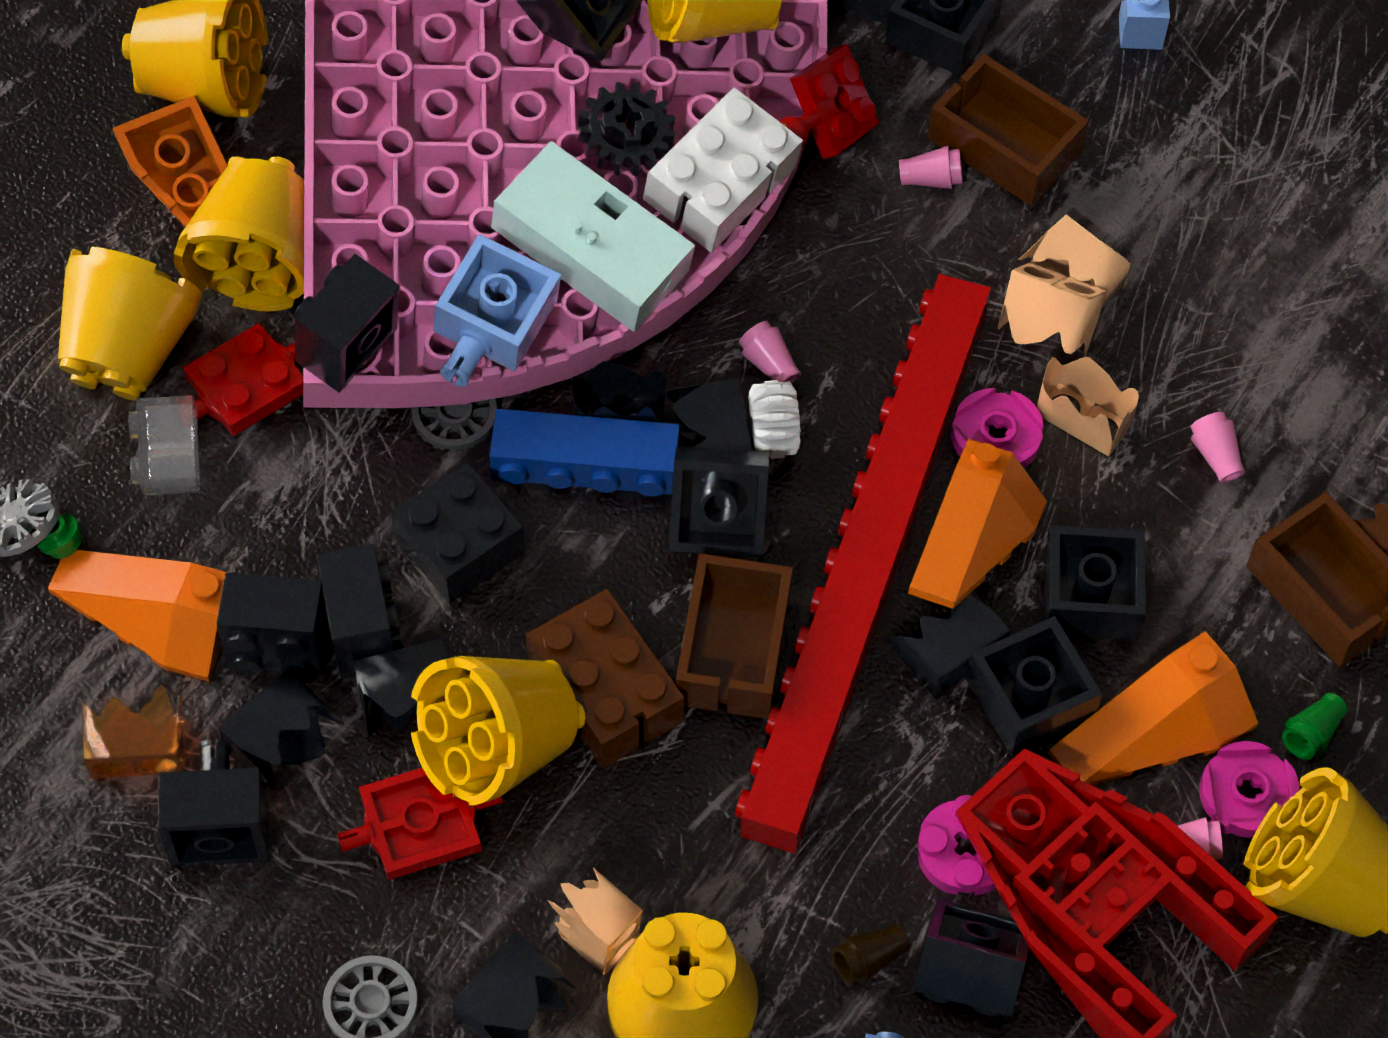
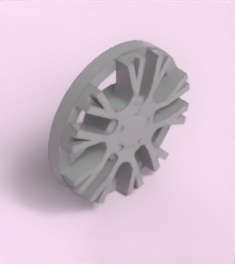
M27 479L26 481L19 480L18 487L14 488L10 483L7 484L6 489L4 487L0 488L3 493L0 495V557L17 555L31 549L41 542L53 529L59 516L60 506L57 497L46 484H34L31 479ZM48 511L46 519L45 517H38V514ZM35 528L36 531L32 535H30L29 532H31ZM10 538H18V543L8 545Z
M375 955L358 957L343 964L330 977L323 994V1011L326 1021L338 1038H366V1031L371 1025L378 1026L382 1033L381 1036L372 1038H399L408 1032L409 1027H412L418 1007L416 986L409 972L396 961ZM372 966L373 980L365 981L364 967ZM385 968L397 974V977L388 985H383L379 982ZM350 972H353L359 981V984L354 989H348L340 983ZM407 986L408 991L390 998V993ZM333 994L350 997V1002L332 1000ZM397 1004H409L404 1017L393 1013L392 1007ZM343 1010L351 1011L350 1019L341 1025L336 1022L333 1013ZM387 1016L397 1026L392 1031L383 1022ZM357 1020L362 1022L356 1035L349 1033Z

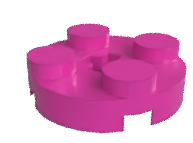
M996 388L982 389L966 397L958 406L951 429V439L959 457L969 438L1012 452L1023 468L1029 466L1037 457L1043 440V419L1035 404L1026 396L1011 391L1010 395L995 393ZM993 425L997 429L1005 427L1008 430L1004 438H994L989 435L988 426Z
M1252 741L1231 743L1220 749L1217 755L1205 767L1199 784L1200 800L1211 821H1219L1221 833H1232L1240 837L1253 838L1260 823L1274 803L1277 802L1283 806L1299 791V781L1293 766L1286 759L1283 762L1278 756L1272 754V748ZM1243 780H1249L1252 787L1260 788L1262 793L1256 794L1254 799H1250L1241 795L1237 789L1241 788Z
M970 795L959 796L955 801L945 802L933 809L921 825L917 848L920 868L933 885L946 893L958 895V892H975V896L986 894L995 889L996 886L978 854L973 856L965 852L960 856L955 852L958 846L956 840L960 838L968 839L956 816V810L971 797Z

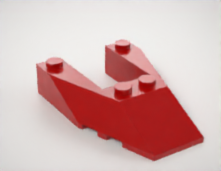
M1024 748L956 810V816L1029 948L1100 1038H1168L1177 1015L1105 948L1157 899L1226 964L1236 971L1268 940L1278 916L1259 899L1252 896V893L1166 815L1159 812L1155 814L1149 813L1126 802L1128 797L1111 789L1105 792L1080 780L1081 775Z

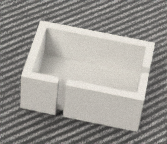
M733 87L648 172L643 200L674 223L680 217L685 195L689 200L686 202L681 229L712 253L765 199L767 190L771 193L796 167L803 140Z

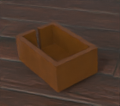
M983 53L960 77L959 85L954 83L931 107L927 139L941 148L948 146L949 150L960 149L961 161L1030 206H1033L1082 153L1089 120Z
M1327 492L1256 539L1246 567L1339 668L1369 648L1375 638L1379 641L1388 634V556Z
M699 553L676 676V686L684 696L685 707L718 711L719 703L728 704L727 713L764 719L769 718L791 593L793 567Z
M608 589L601 591L526 633L527 660H554L561 666L563 675L569 682L576 701L583 706L585 711V724L582 728L577 729V733L602 769L639 748L638 717L642 716V736L647 743L684 722V696Z

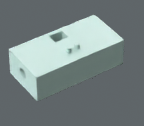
M552 141L542 149L494 201L491 224L493 230L540 264L560 273L563 281L633 332L641 326L689 272L695 244Z

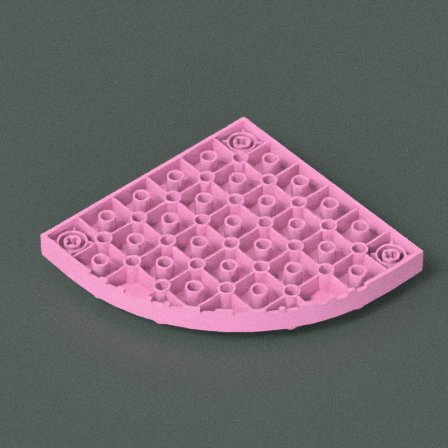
M305 0L304 299L308 296L314 298L324 288V281L329 272L337 264L344 266L354 254H357L399 284L400 290L397 329L340 393L303 367V407L411 408L466 405L471 402L513 396L570 379L573 376L593 369L603 361L608 362L622 356L671 326L706 298L748 254L775 215L798 169L805 145L801 148L796 167L771 193L767 190L765 199L711 253L681 229L686 202L689 200L685 195L680 217L673 223L643 200L647 175L650 171L644 165L639 166L638 176H633L628 167H623L622 172L618 176L614 175V165L608 163L602 169L597 167L598 155L588 158L585 156L586 143H579L578 141L580 111L585 110L588 97L597 100L599 88L604 87L609 93H613L616 82H621L624 91H630L634 83H639V93L644 95L653 89L656 91L654 102L667 101L669 103L667 115L675 116L673 128L675 137L673 146L669 147V151L733 87L778 121L786 116L799 117L804 112L790 78L826 54L827 0H782L778 25L773 31L761 30L686 43L659 40L655 36L650 24L647 0H642L602 61H595L543 34L517 3V0ZM550 141L554 142L695 244L689 272L635 332L561 279L557 302L516 371L510 370L482 356L471 374L469 382L464 387L455 385L458 378L456 374L451 383L441 375L440 370L442 366L446 364L458 343L433 331L435 305L478 234L534 260L491 228L495 199Z

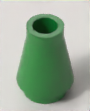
M1326 693L1320 700L1288 719L1282 734V740L1286 748L1293 755L1305 760L1322 755L1341 719L1347 714L1348 708L1344 700L1334 693Z

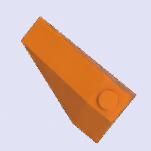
M195 96L113 128L114 135L130 169L185 227L227 167Z
M968 438L913 576L908 594L954 609L984 581L986 574L998 563L1001 565L1010 558L1014 548L1021 542L1026 544L1035 535L1047 500L1012 452Z
M76 550L73 554L61 558L49 584V593L91 621H98L116 633L117 638L130 646L132 644L151 657L152 662L164 670L207 682L210 681L223 649L216 623L225 573L228 572L191 562Z
M1205 631L1161 660L1051 747L1048 754L1056 764L1081 775L1080 780L1091 785H1097L1130 776L1133 771L1158 764H1162V767L1178 763L1180 758L1204 753V756L1216 753L1226 745L1234 743L1255 729L1258 721L1236 666Z

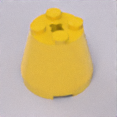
M171 0L137 10L131 33H126L122 40L123 56L126 60H131L134 76L133 85L137 94H147L175 103L195 96L201 110L232 118L250 117L261 103L267 81V76L260 74L263 61L261 45H268L269 42L266 20L259 0Z
M647 0L649 20L655 36L659 40L674 43H686L761 30L773 31L778 25L779 11L782 0Z
M243 157L230 158L227 167L179 236L173 256L174 264L179 274L192 282L201 292L208 287L220 294L234 298L232 304L234 307L264 312L281 311L293 307L294 300L304 294V180L294 172V164L282 157H271L269 161L245 159Z
M91 247L89 255H81V251L72 249L65 268L58 351L59 368L72 374L70 381L76 385L88 389H96L98 383L114 387L112 392L117 396L138 401L141 392L146 391L195 317L202 299V293L198 287L185 278H179L178 283L171 281L169 275L155 269L157 264L148 260L99 247Z
M455 656L439 660L425 668L419 675L411 695L417 701L418 731L412 732L411 736L415 752L424 772L443 795L452 793L458 798L469 802V806L501 797L564 753L574 742L577 729L584 726L586 719L583 706L576 701L573 690L563 675L561 666L554 660L538 661Z
M1323 767L1313 770L1301 777L1299 785L1303 788L1283 806L1275 802L1260 823L1250 842L1243 863L1244 866L1251 870L1250 881L1245 887L1252 893V896L1267 906L1357 937L1370 936L1379 930L1388 934V825L1351 781L1331 768Z
M674 913L649 921L644 931L618 960L608 985V1016L613 1033L618 1038H749L757 1017V983L749 963L727 935L726 929L720 922L694 913ZM679 968H689V975H679Z

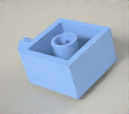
M478 234L435 305L433 331L458 343L446 364L440 370L443 378L451 383L456 374L458 378L455 385L460 387L466 386L482 356L510 370L516 371L557 302L561 274Z

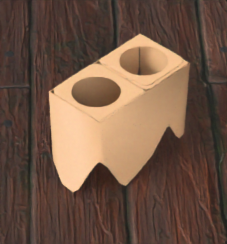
M1067 214L1018 259L1023 260L1028 256L1030 258L1033 257V260L1030 262L1032 264L1105 290L1106 294L1102 308L1125 288L1131 264Z
M1024 264L1013 269L1011 272L998 330L1009 321L1012 338L1017 344L1042 342L1055 333L1060 332L1061 343L1065 353L1072 354L1084 342V356L1086 357L1106 291L1076 279L1068 278L1063 274L1036 264Z
M1052 357L1046 366L1037 408L1043 419L1109 457L1133 424L1139 395L1138 391L1134 388H1128L1121 392L1110 375L1090 357H1082L1065 365L1060 364L1055 357ZM1058 395H1069V396H1072L1073 398H1075V399L1078 401V403H1079V405H1080V413L1078 412V410L1075 408V406L1072 404V402L1069 400L1068 397H1066V396H1059V397L1055 398L1054 400H1052V398H1054L1055 396H1058ZM1107 418L1113 420L1118 426V431L1113 441Z
M593 867L598 882L595 880H585L583 883L586 888L582 890L570 883H560L573 908L563 910L555 903L548 902L560 915L559 923L555 922L559 929L558 933L562 939L603 976L617 964L624 952L638 938L643 910Z

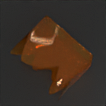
M162 684L155 689L151 702L146 703L139 713H133L118 698L112 697L107 702L101 715L97 716L82 699L83 759L90 778L134 777L184 771L182 691L180 693L177 715L173 714L166 689Z

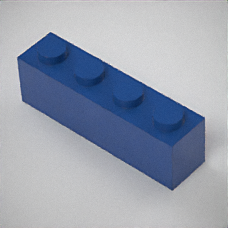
M496 409L489 455L491 479L501 480L512 485L529 482L547 484L558 489L576 486L593 488L596 491L605 493L623 490L639 492L645 496L672 495L676 446L679 447V424Z

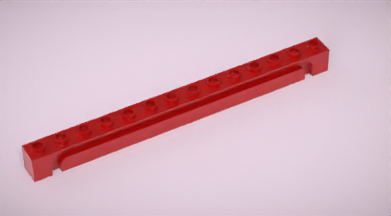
M939 273L934 289L926 288L919 308V314L924 315L921 325L913 324L906 344V350L911 351L907 361L900 360L897 365L893 379V386L898 387L894 398L886 396L879 422L884 423L880 435L872 434L867 448L866 459L871 461L867 472L861 470L858 472L852 491V497L857 498L853 510L846 508L841 518L838 535L843 536L840 547H831L824 568V574L829 575L825 588L821 586L816 587L810 605V613L815 614L810 627L803 625L800 630L795 647V652L799 653L800 657L796 667L788 665L785 671L780 693L786 695L781 708L773 706L765 730L766 734L771 735L766 749L758 747L750 770V775L755 776L751 791L743 789L738 799L735 817L741 819V837L794 854L798 851L808 822V815L812 804L816 800L970 363L975 342L978 340L988 311L990 287Z

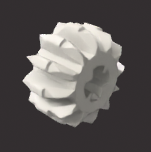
M778 380L753 384L748 396V410L754 452H768L770 459L796 455L800 448L801 430L795 388L790 382H778Z

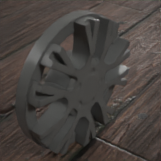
M496 399L471 402L466 405L435 406L436 409L411 407L412 420L418 435L425 442L432 444L434 448H439L443 451L445 449H462L465 451L475 447V444L483 442L490 435L494 426L497 409ZM485 403L489 404V407H482L472 410V407L478 406ZM478 416L488 418L483 427L474 423L472 419ZM434 417L436 421L425 427L420 418ZM440 426L444 428L439 436L434 435ZM469 426L475 434L469 436L464 429ZM455 431L461 435V439H447V435Z

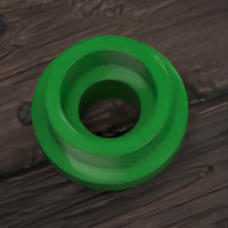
M59 515L53 529L37 544V547L42 553L56 559L65 558L73 554L82 542L79 522L72 515Z

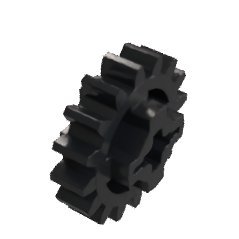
M616 82L613 93H609L607 89L601 87L598 90L597 100L588 97L585 110L580 111L578 141L579 143H586L585 156L588 158L598 155L597 167L602 169L608 163L614 165V175L618 176L622 172L623 167H628L633 176H638L639 166L641 165L651 170L656 165V160H661L668 153L669 147H672L675 131H673L675 116L667 115L669 103L667 101L655 103L656 91L653 89L645 95L639 93V83H634L630 91H624L621 82Z

